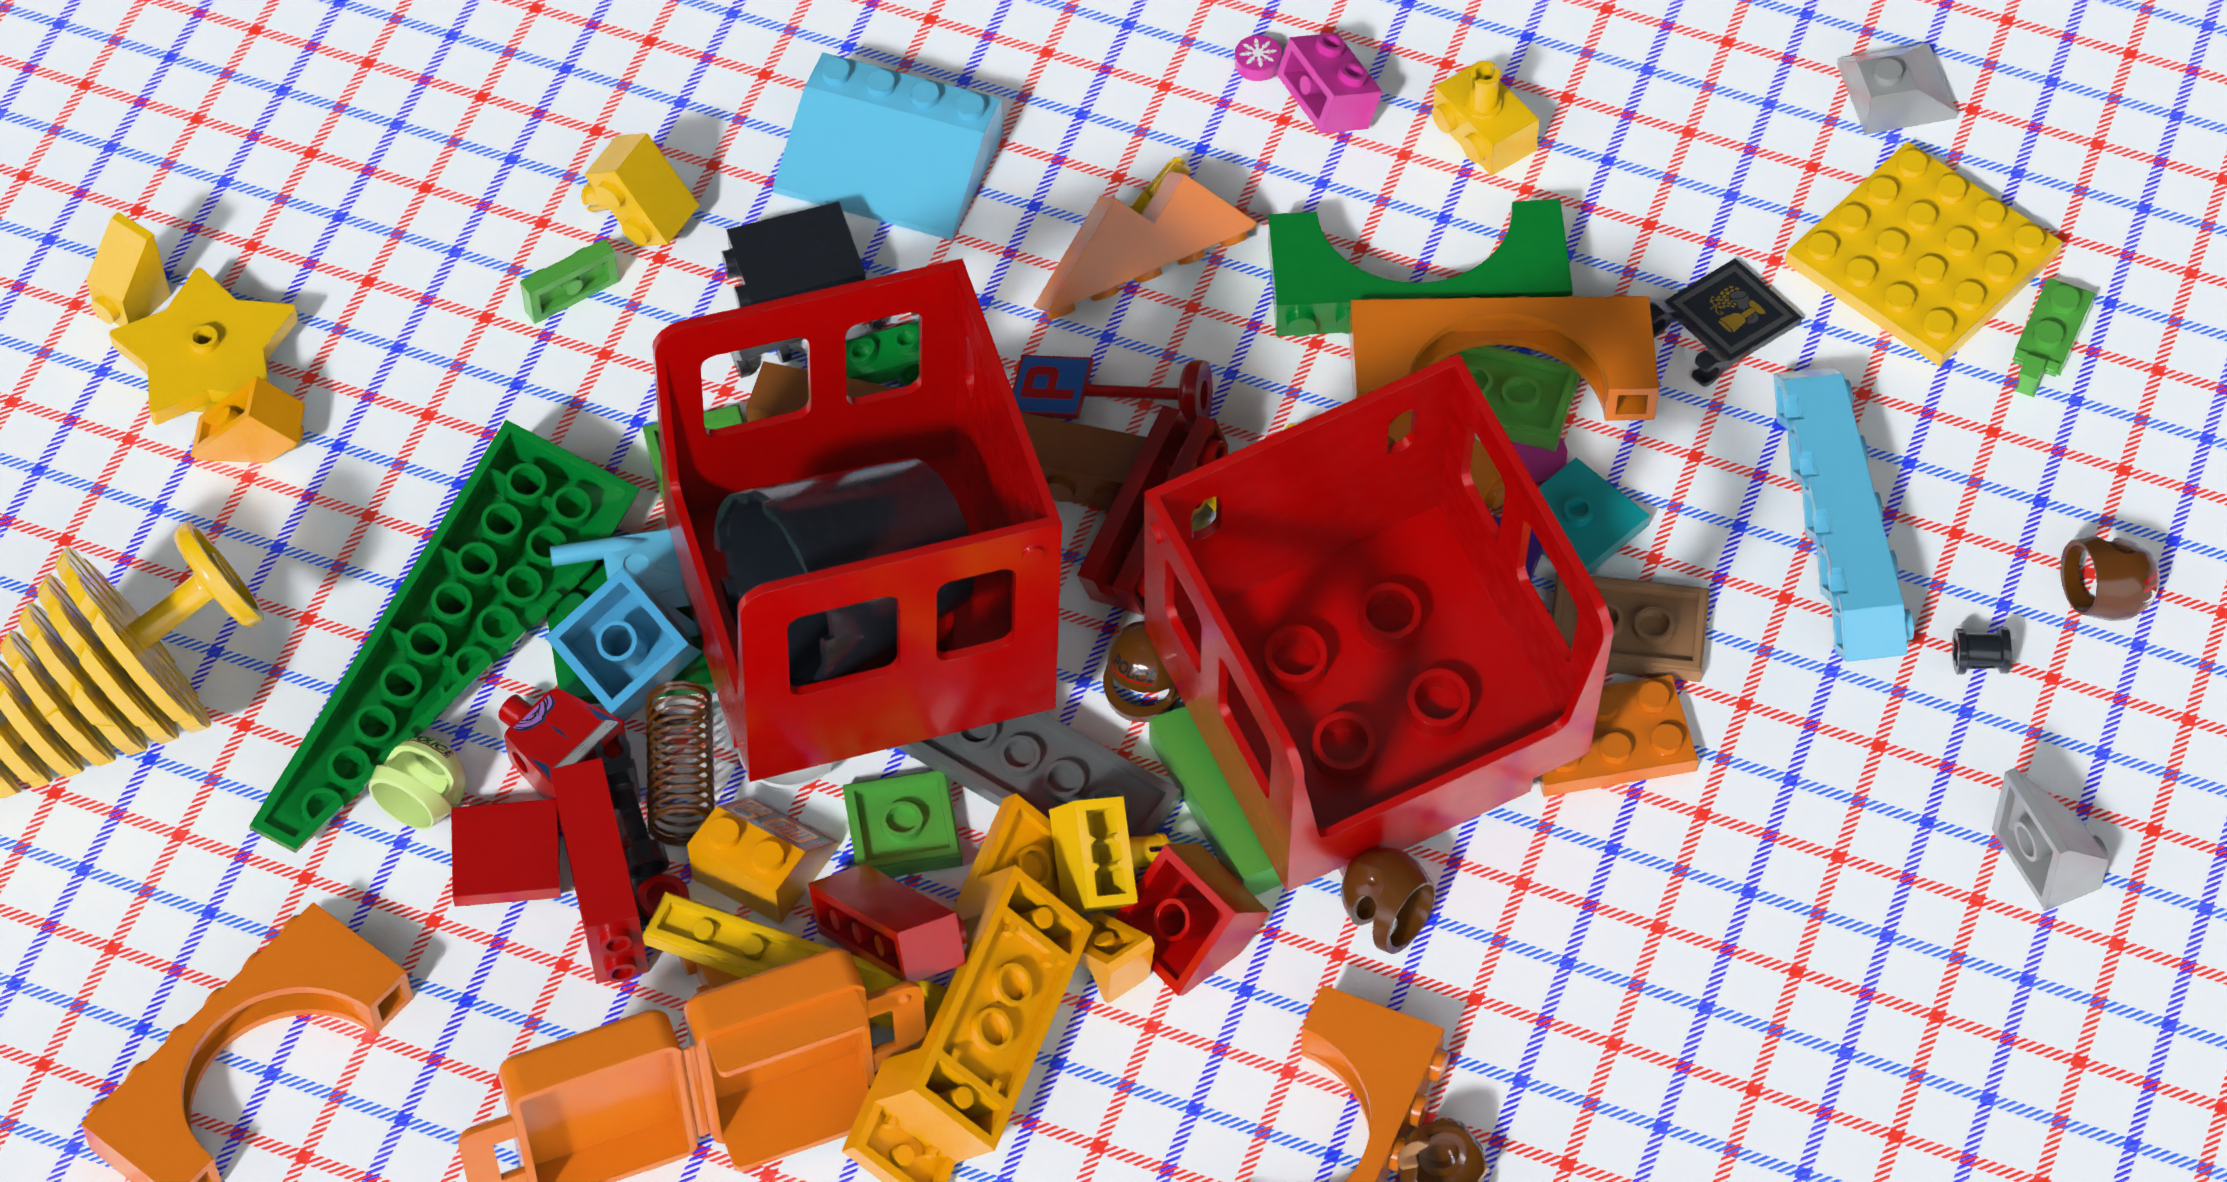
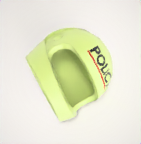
M419 736L407 739L397 745L385 763L375 767L369 782V790L375 802L391 817L415 829L427 830L450 814L451 809L460 803L466 789V773L459 755L449 744L436 738Z

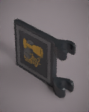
M1736 258L1666 300L1650 302L1654 338L1664 332L1676 319L1708 348L1696 356L1694 362L1699 368L1694 370L1691 375L1703 387L1713 384L1730 366L1800 325L1802 317Z

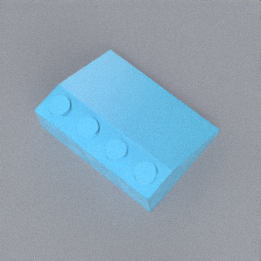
M822 52L804 87L773 184V193L821 206L839 201L843 212L953 241L1003 138L1001 98Z

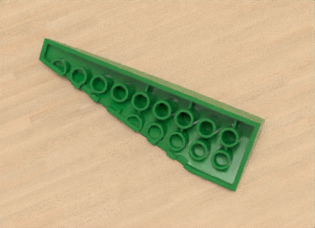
M505 420L249 825V829L297 853L369 784L375 767L383 765L397 745L407 739L421 735L592 571L598 561L552 566L549 546L613 537L638 496L640 488Z

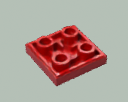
M555 799L453 807L451 809L452 897L455 907L561 898L559 815Z

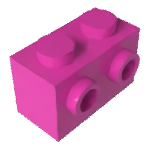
M1321 33L1289 37L1276 75L1320 134L1369 129L1375 110L1380 102L1382 90L1338 33Z

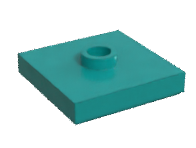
M1577 457L1538 487L1589 574L1649 526L1650 515ZM1543 551L1542 554L1545 555V556L1549 559V557L1547 556L1546 552Z

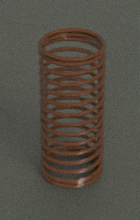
M679 680L659 684L650 690L645 698L647 722V828L649 834L654 839L662 841L666 845L687 846L697 831L682 833L668 831L659 827L655 821L658 820L666 825L675 827H691L704 823L715 809V789L713 785L715 782L713 775L714 749L712 745L714 743L712 736L713 700L712 694L705 687L695 682ZM677 689L696 691L707 699L706 701L697 696L681 694L668 696L651 705L654 698L659 694ZM675 699H691L705 705L704 708H700L695 705L679 704L671 705L658 711L655 709L659 704ZM682 708L693 709L698 711L691 714L677 715L663 713L669 710ZM697 720L699 721V722H695V723H691V724H684V723L694 722V721H697ZM703 723L706 725L705 728L699 727ZM659 724L665 726L661 729L656 728ZM671 729L698 730V732L690 734H672L665 731ZM704 733L706 737L702 738L699 735ZM661 734L666 737L659 739L656 736ZM690 738L699 740L698 742H693L689 744H674L665 742L671 739ZM702 743H705V744H706V747L703 748V747H700L699 745H701ZM662 744L666 747L659 749L656 746ZM691 748L700 750L688 754H675L671 752H666L670 749ZM661 753L666 757L660 759L657 756ZM705 753L707 756L704 758L698 755ZM676 758H692L700 760L692 763L667 762L670 759ZM704 762L707 764V766H706L705 768L702 767V766H699L700 764H702V763H704ZM660 763L663 764V765H666V767H663V768H661V769L658 768L657 766H658ZM676 768H693L699 770L691 773L668 772V770ZM704 772L707 774L706 777L699 776ZM660 773L667 775L663 778L657 777ZM675 778H694L698 779L699 781L691 783H674L669 782L668 780ZM704 782L707 784L706 787L700 786ZM660 783H662V784H664V785H668V786H666V787H664V788H659V787H658V785H659ZM684 787L699 789V791H694L690 793H675L668 791L671 789ZM704 792L708 794L706 797L700 796ZM660 793H663V794H665V795H669V796L664 797V798L658 797V795H659ZM676 798L699 799L698 801L690 803H676L668 801ZM704 802L708 804L706 807L700 806ZM661 803L667 805L661 808L658 807V805ZM701 815L705 818L694 822L677 823L664 820L661 816L691 817Z

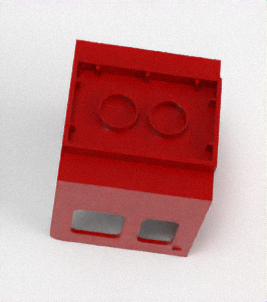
M963 258L686 319L665 327L657 334L653 341L652 349L665 519L680 562L682 586L734 749L739 748L750 782L1056 708L1062 521ZM904 313H918V379L908 386L860 397L847 396L846 332L856 324ZM792 338H804L807 340L809 400L803 408L794 412L719 429L705 428L701 366L704 361L716 355ZM903 458H917L925 462L946 483L961 509L970 535L756 586L748 591L739 601L737 629L726 603L719 579L728 575L724 551L719 552L715 550L714 527L717 511L722 501L728 495L743 489ZM975 576L974 590L969 601L937 621V591L948 582ZM882 597L897 598V645L843 677L805 686H791L787 628L793 620L802 616Z
M1459 353L1144 492L1145 632L1286 892L1337 869L1343 877L1347 867L1357 856L1374 848H1394L1403 851L1531 792L1534 778L1590 752L1614 633L1612 619L1595 583ZM1412 410L1410 432L1400 441L1387 445L1390 422L1401 413ZM1475 433L1504 483L1505 496L1500 528L1478 492L1471 476L1470 468ZM1216 497L1215 519L1208 526L1192 531V511L1201 502ZM1531 528L1576 605L1578 618L1572 651L1527 574L1526 558Z

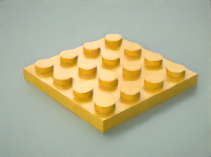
M1907 141L1787 250L1785 264L1941 367L2060 254L2063 241Z

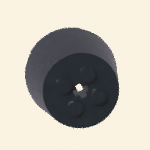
M903 458L743 489L732 493L722 501L717 511L714 527L715 550L719 552L724 551L728 575L719 579L729 611L738 629L739 601L748 591L756 586L968 536L970 533L955 497L939 474L928 464L917 458ZM975 576L951 581L939 588L937 591V621L969 601L974 590ZM882 597L802 616L793 620L787 628L791 686H805L843 677L897 645V598Z

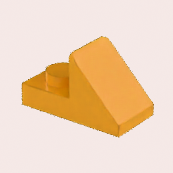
M1099 911L1086 920L1094 927L1078 964L1090 969L1103 1000L1106 1003H1111L1149 977L1155 944L1150 935Z

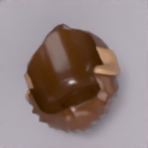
M1440 1118L1414 1129L1408 1136L1405 1146L1399 1152L1397 1158L1400 1182H1483L1489 1171L1488 1163L1485 1160L1487 1156L1483 1152L1481 1143L1478 1142L1462 1121L1455 1120L1454 1118Z

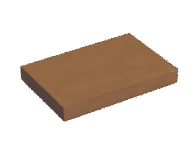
M1556 572L1551 617L1572 651L1578 612L1570 593ZM1590 575L1606 603L1613 623L1614 633L1606 672L1646 677L1672 675L1673 680L1701 682L1710 588Z

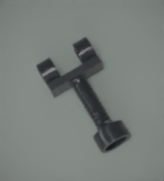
M618 735L622 754L617 758L606 757L601 740H599L595 748L596 758H602L614 810L619 809L631 845L624 852L629 876L634 880H646L651 876L664 873L669 868L670 861L662 841L651 839L639 806L641 797L637 769L631 755L630 744L625 737Z

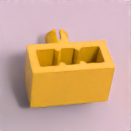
M1478 61L1435 85L1432 116L1437 127L1443 133H1449L1462 146L1465 155L1470 161L1479 163L1490 176H1493L1537 151L1539 118L1500 81L1501 71L1499 67L1495 69L1496 64L1489 61Z
M648 133L615 136L584 174L589 182L582 189L581 199L583 205L592 204L586 208L590 212L610 210L622 225L624 235L635 243L637 247L668 245L700 206Z
M1123 796L1077 800L1049 809L1061 901L1077 914L1112 911L1138 903L1133 869L1149 867L1160 852H1151L1150 850L1170 844L1167 835L1160 832L1153 835L1129 837Z

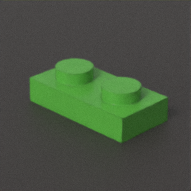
M604 238L588 247L577 250L572 255L547 268L535 271L529 277L521 280L520 286L525 312L533 323L537 324L618 283L619 276L615 251Z

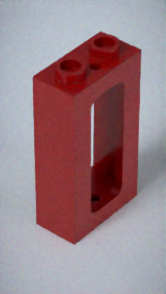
M602 758L551 768L549 770L561 830L596 984L609 981L625 982L636 975L649 973L638 910Z

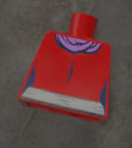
M559 688L550 689L534 705L530 704L520 695L514 694L503 703L498 714V718L509 726L504 734V739L511 764L544 800L555 799L549 769L597 759L595 748L599 740H601L606 757L617 758L622 754L618 735L626 738L624 722Z

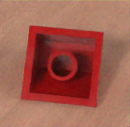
M1200 843L1165 844L1136 885L1138 903L1120 908L1114 918L1151 936L1155 944L1151 969L1178 996H1184L1242 953L1270 911Z

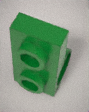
M919 321L845 341L846 378L877 384L898 379L904 386H908L918 379Z

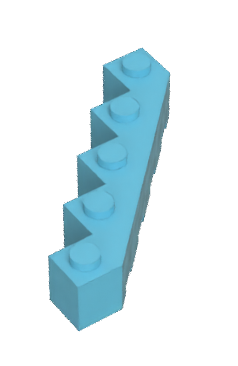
M1833 367L1774 373L1777 423L1786 428L1788 432L1791 479L1802 486L1805 536L1815 542L1817 546L1820 594L1831 602L1835 653L1846 662L1908 655L1907 640H1912L1914 636L1913 618L1910 609H1904V602L1898 583L1897 557L1895 551L1889 549L1882 522L1883 507L1879 492H1874L1867 466V444L1864 435H1859L1852 409L1853 394L1849 379L1844 378L1842 372Z

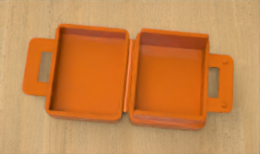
M832 948L692 996L684 1008L690 1046L683 1048V1050H681L668 1015L661 1010L651 1009L512 1055L501 1063L498 1071L508 1114L469 1127L459 1136L458 1148L467 1182H617L690 1156L698 1147V1137H705L707 1134H711L715 1142L725 1144L734 1169L743 1172L848 1136L875 1079V1071L879 1070L882 1061L922 1047L927 1036L923 990L916 982L903 981L866 994L864 983L851 953L842 948ZM892 1011L895 1040L872 1047L869 1018ZM514 1138L520 1167L500 1173L493 1145Z

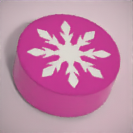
M1252 35L1242 39L1235 48V68L1243 78L1251 81H1265L1276 76L1282 60V50L1277 41L1264 35Z

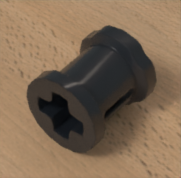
M1999 627L1997 632L1966 633L1964 628H1955L1952 638V660L1956 675H1964L1967 669H1998L2000 674H2008L2012 662V644L2009 628Z

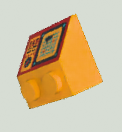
M751 796L716 806L687 844L692 879L780 925L809 888L808 883L815 880L839 848L838 841Z

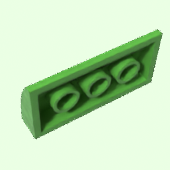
M1184 706L1150 718L1149 742L1174 785L1181 789V797L1220 863L1254 896L1282 885L1187 707Z

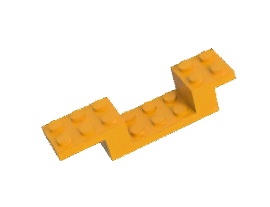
M1017 793L1003 798L952 911L960 916L966 929V943L968 944L964 952L966 964L957 968L922 1047L882 1061L841 1152L882 1182H948L956 1162L996 1150L1094 927L1061 901L1051 822Z

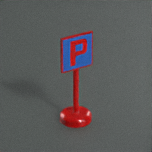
M1022 355L1012 389L1020 412L1057 419H1079L1086 396L1178 400V409L1181 410L1187 423L1194 424L1198 415L1210 418L1213 399L1211 368L1208 361L1191 360L1182 370L1179 388L1088 384L1094 364L1093 357Z

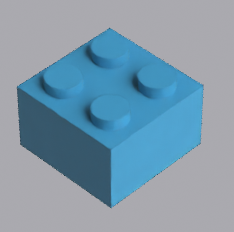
M623 567L545 636L546 640L608 712L625 721L645 704V698L650 690L659 684L671 681L703 652L639 577Z

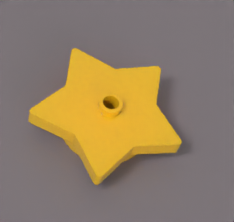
M199 267L192 272L166 310L115 328L109 332L112 346L148 374L149 411L153 424L159 425L189 411L206 412L256 376L269 383V357L299 319L294 304L236 300L206 271Z

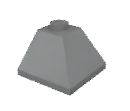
M1929 43L1838 58V69L1865 135L1957 119V109Z
M2016 768L2005 771L1992 831L2043 909L2048 911L2101 889L2109 863L2108 851L2103 841L2096 835L2092 836L2081 818Z

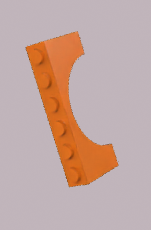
M1521 296L1516 298H1372L1368 300H1351L1349 346L1353 399L1435 364L1457 352L1481 346L1512 345L1543 352L1575 369L1594 390L1601 404L1605 421L1655 420L1659 381L1649 296Z
M312 902L300 915L297 914L288 919L283 925L280 934L263 950L254 952L245 961L242 970L224 987L215 989L207 997L203 1007L185 1024L176 1026L167 1036L165 1043L150 1058L137 1063L128 1073L126 1080L109 1097L100 1099L90 1108L86 1118L80 1123L90 1150L131 1182H222L214 1158L198 1143L191 1130V1111L194 1096L199 1082L213 1060L229 1044L246 1032L265 1023L291 1016L325 1015L354 1022L377 1035L414 999L407 971L316 903Z
M1322 984L1302 1026L1301 1056L1315 1061L1336 1075L1355 1096L1366 1119L1369 1131L1368 1143L1360 1162L1345 1182H1386L1391 1170L1399 1173L1397 1158L1399 1152L1405 1146V1138L1411 1125L1419 1128L1425 1118L1430 1102V1097L1425 1094L1431 1081L1440 1083L1446 1071L1450 1052L1443 1050L1445 1028Z

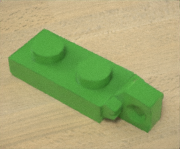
M2048 277L2015 348L2013 363L2022 366L2018 375L2019 381L2015 388L2016 392L2034 398L2044 374L2053 377L2061 375L2090 312L2095 293Z

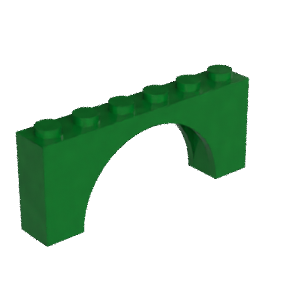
M1560 199L1512 201L1510 226L1504 240L1495 252L1484 262L1463 274L1432 282H1400L1384 279L1352 265L1326 239L1321 229L1317 212L1268 214V253L1276 336L1293 335L1303 337L1311 334H1349L1351 300H1368L1372 298L1567 297L1573 294Z

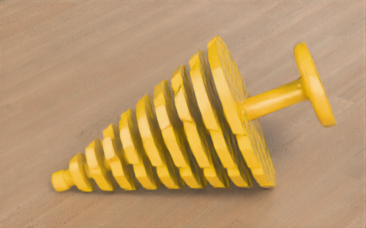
M186 520L179 525L174 533V541L194 573L140 616L94 565L86 558L83 559L76 550L69 546L63 548L55 562L60 579L51 574L49 576L46 574L37 588V596L43 608L34 602L32 604L28 602L18 618L21 629L28 639L16 630L13 632L11 629L0 645L3 657L10 666L8 667L0 660V799L21 793L19 790L21 788L13 772L24 783L28 782L34 789L53 781L51 778L53 776L47 764L59 775L63 774L68 778L85 770L83 767L84 763L79 754L93 765L100 767L116 760L113 746L126 755H134L147 750L148 744L146 743L147 740L144 733L158 744H165L179 739L180 733L175 722H178L184 730L192 734L211 727L209 715L203 704L198 700L199 696L186 676L174 664L176 663L160 640L213 599H216L238 623L248 628L259 624L264 620L265 615L259 603L234 568L193 523Z

